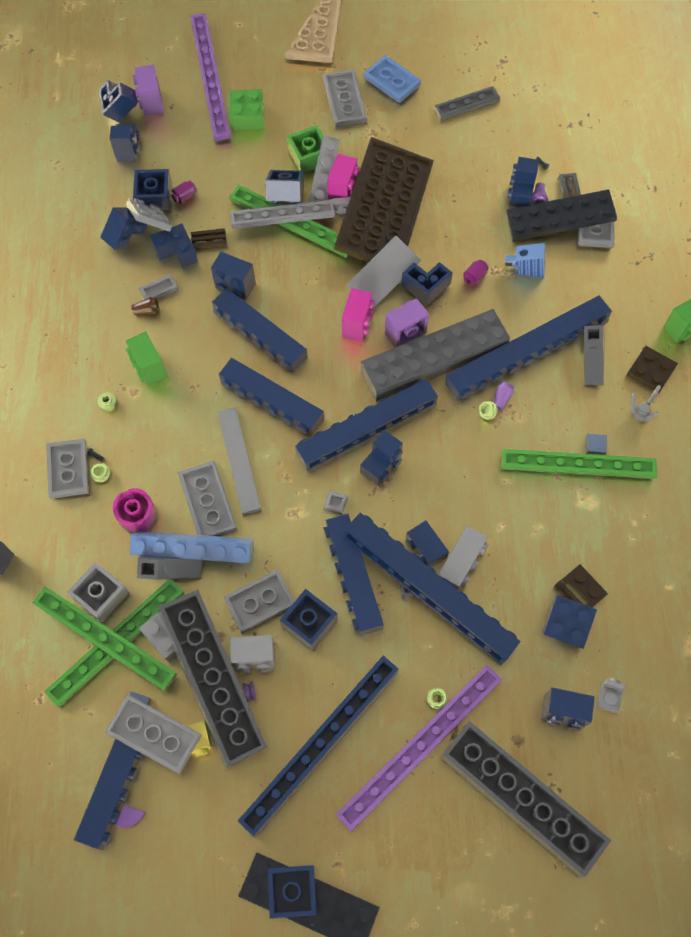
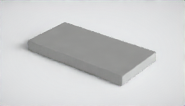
M355 70L323 74L335 128L367 123V116Z
M395 236L347 284V287L350 290L354 288L371 292L372 300L375 301V308L401 282L402 273L413 263L418 264L421 260Z
M215 461L178 472L197 535L219 537L237 531Z
M127 694L105 731L106 734L179 775L202 736L200 733Z

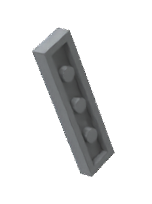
M323 135L308 202L327 200V180L336 160L340 139Z

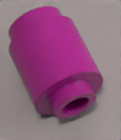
M184 181L172 189L171 197L175 203L183 204L195 196L197 188L192 181Z
M480 259L474 261L463 273L464 281L468 285H477L487 274L489 269L487 263Z

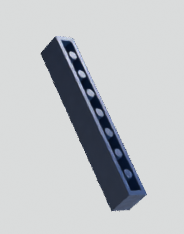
M427 379L416 381L411 387L401 389L391 397L383 398L374 406H367L362 412L350 415L341 423L336 422L329 429L318 431L313 437L301 440L295 446L296 454L306 471H309L375 437L384 430H388L436 405L438 395Z

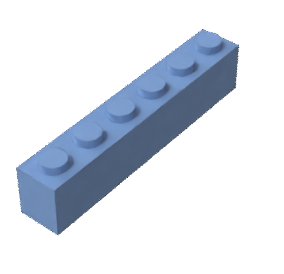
M136 531L131 535L130 555L250 563L253 558L254 539Z

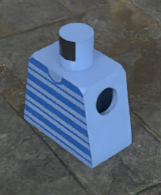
M545 243L517 246L516 255H505V266H516V275L544 278Z

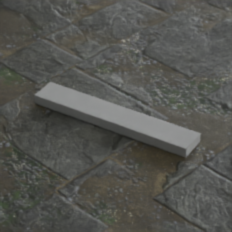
M333 199L230 211L232 229L330 218L335 217Z
M236 407L218 411L242 515L261 511Z

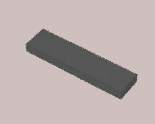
M494 86L434 105V110L440 121L500 102V96Z

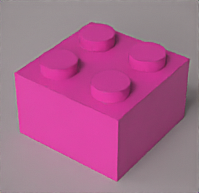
M341 154L337 155L327 180L328 200L351 197L360 170L357 158Z
M351 288L342 316L343 338L363 342L364 336H368L370 330L369 322L373 320L375 312L373 310L375 301L372 300L371 292Z

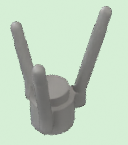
M660 385L656 387L646 403L638 404L637 407L635 393L631 394L632 408L630 413L633 414L637 421L648 423L650 419L658 415V412L650 414V404L659 392Z

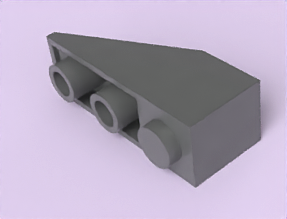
M603 325L584 326L585 385H604L605 333Z
M140 556L138 558L137 578L156 580L201 578L202 560Z

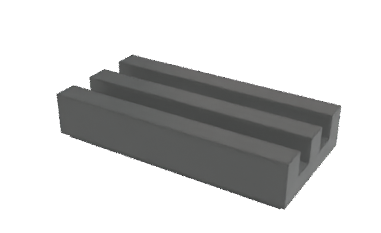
M576 173L559 174L558 179L563 198H567L568 194L569 197L573 196L570 178H572L576 196L581 195Z

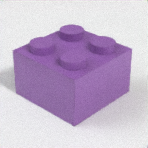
M154 64L135 67L136 75H133L135 86H138L135 88L137 98H140L138 100L140 110L143 109L145 116L164 113Z
M417 298L407 301L403 306L398 309H392L386 314L385 335L394 347L413 341L427 333L429 314Z

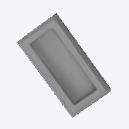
M170 274L140 287L139 290L144 299L151 296L159 300L179 291V288Z

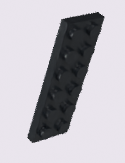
M609 189L506 210L513 241L617 221V214Z
M256 852L238 897L269 910L268 868L289 866ZM315 878L317 915L285 917L326 937H369L380 907Z

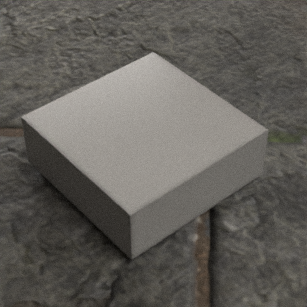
M330 490L324 510L342 515L348 496Z

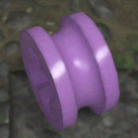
M250 681V684L242 683L243 693L247 702L249 699L256 700L253 681Z

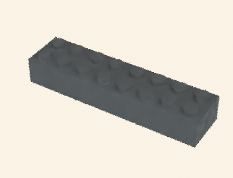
M491 309L361 361V373L375 401H379L396 394L401 389L411 387L416 381L430 380L460 368L508 343L510 336L494 309Z
M199 590L159 606L158 613L224 767H228L267 748Z
M470 721L440 757L579 878L587 876L612 841Z

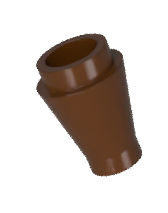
M150 296L136 304H132L131 309L134 315L156 314L159 311V303L156 297L152 298Z

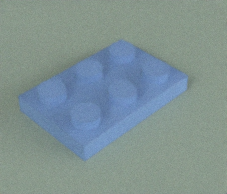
M386 55L364 72L366 80L398 103L403 101L421 85V80Z

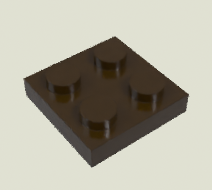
M645 345L628 371L627 376L653 391L660 385L661 388L658 392L660 393L678 363Z

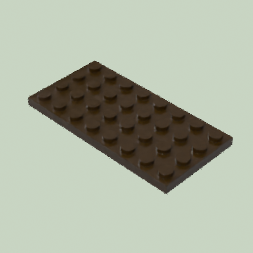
M371 137L333 250L370 262L395 236L408 247L434 160Z

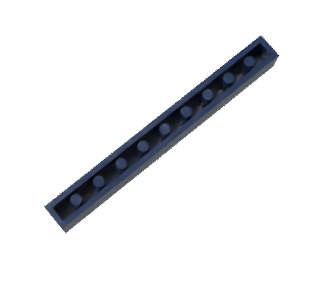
M598 295L447 374L445 384L456 400L467 398L473 391L477 389L482 390L492 381L497 382L504 375L517 371L519 367L531 364L534 359L546 356L549 351L561 348L564 343L576 340L579 335L584 333V326L605 325L609 321L612 310L602 297Z
M360 512L346 527L343 533V537L500 665L510 657L521 642L512 631L502 627L496 618L490 617L481 606L471 602L465 593L456 590L450 581L441 578L431 566L425 565L416 554L410 553L405 549L400 541L394 540L385 529L379 528L374 524L369 516L363 515Z
M384 655L237 820L253 837L256 838L398 675L399 668Z

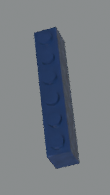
M228 288L212 301L213 312L217 317L224 318L230 327H235L243 337L251 339L257 348H262L270 358L278 360L284 369L294 372L308 358L307 349Z
M232 357L219 373L221 384L225 388L235 390L240 397L250 399L258 407L262 406L269 414L279 416L286 424L296 426L303 434L313 436L324 421L323 410Z
M344 514L327 519L326 527H323L326 539L330 538L331 540L329 549L331 556H335L337 563H334L337 575L341 574L343 579L340 585L342 592L347 593L349 599L346 600L348 611L353 612L355 618L352 619L354 631H359V635L363 636L383 630L384 624L361 551L343 537L346 527L351 523L349 514Z
M115 739L74 841L99 850H103L104 846H108L112 837L110 831L113 824L116 825L121 813L119 809L122 802L125 803L128 798L129 784L136 778L138 772L136 767L139 760L143 759L144 754Z

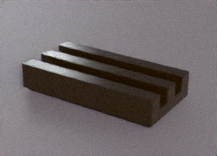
M225 228L191 232V241L195 250L227 246Z

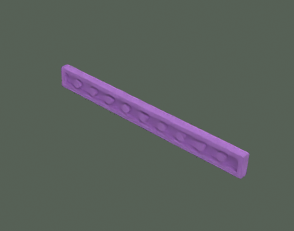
M206 13L190 15L214 140L231 139Z
M488 665L336 814L350 832L502 681V678Z

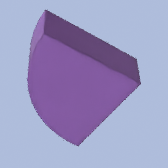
M124 805L116 827L127 828L133 826L143 818L145 812Z

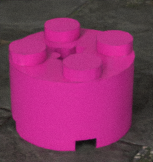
M131 488L124 493L121 492L113 502L115 518L121 527L128 532L148 531L156 519V507L150 496L141 489Z

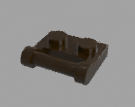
M581 564L554 585V588L557 591L560 590L566 598L582 603L566 586L569 583L587 602L586 605L594 607L608 595Z

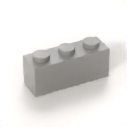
M466 526L438 575L450 581L452 586L458 591L460 587L465 588L470 579L467 577L470 570L475 571L479 563L476 559L479 554L484 555L489 546L486 544L488 537Z

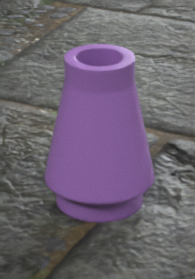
M539 182L536 184L532 195V204L548 201L546 185Z
M502 381L497 385L494 403L500 411L504 409L514 394V386L512 384Z

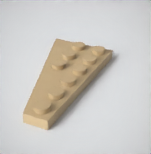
M320 0L318 5L314 7L311 16L307 18L298 32L296 40H293L291 48L285 53V59L333 62L342 0Z

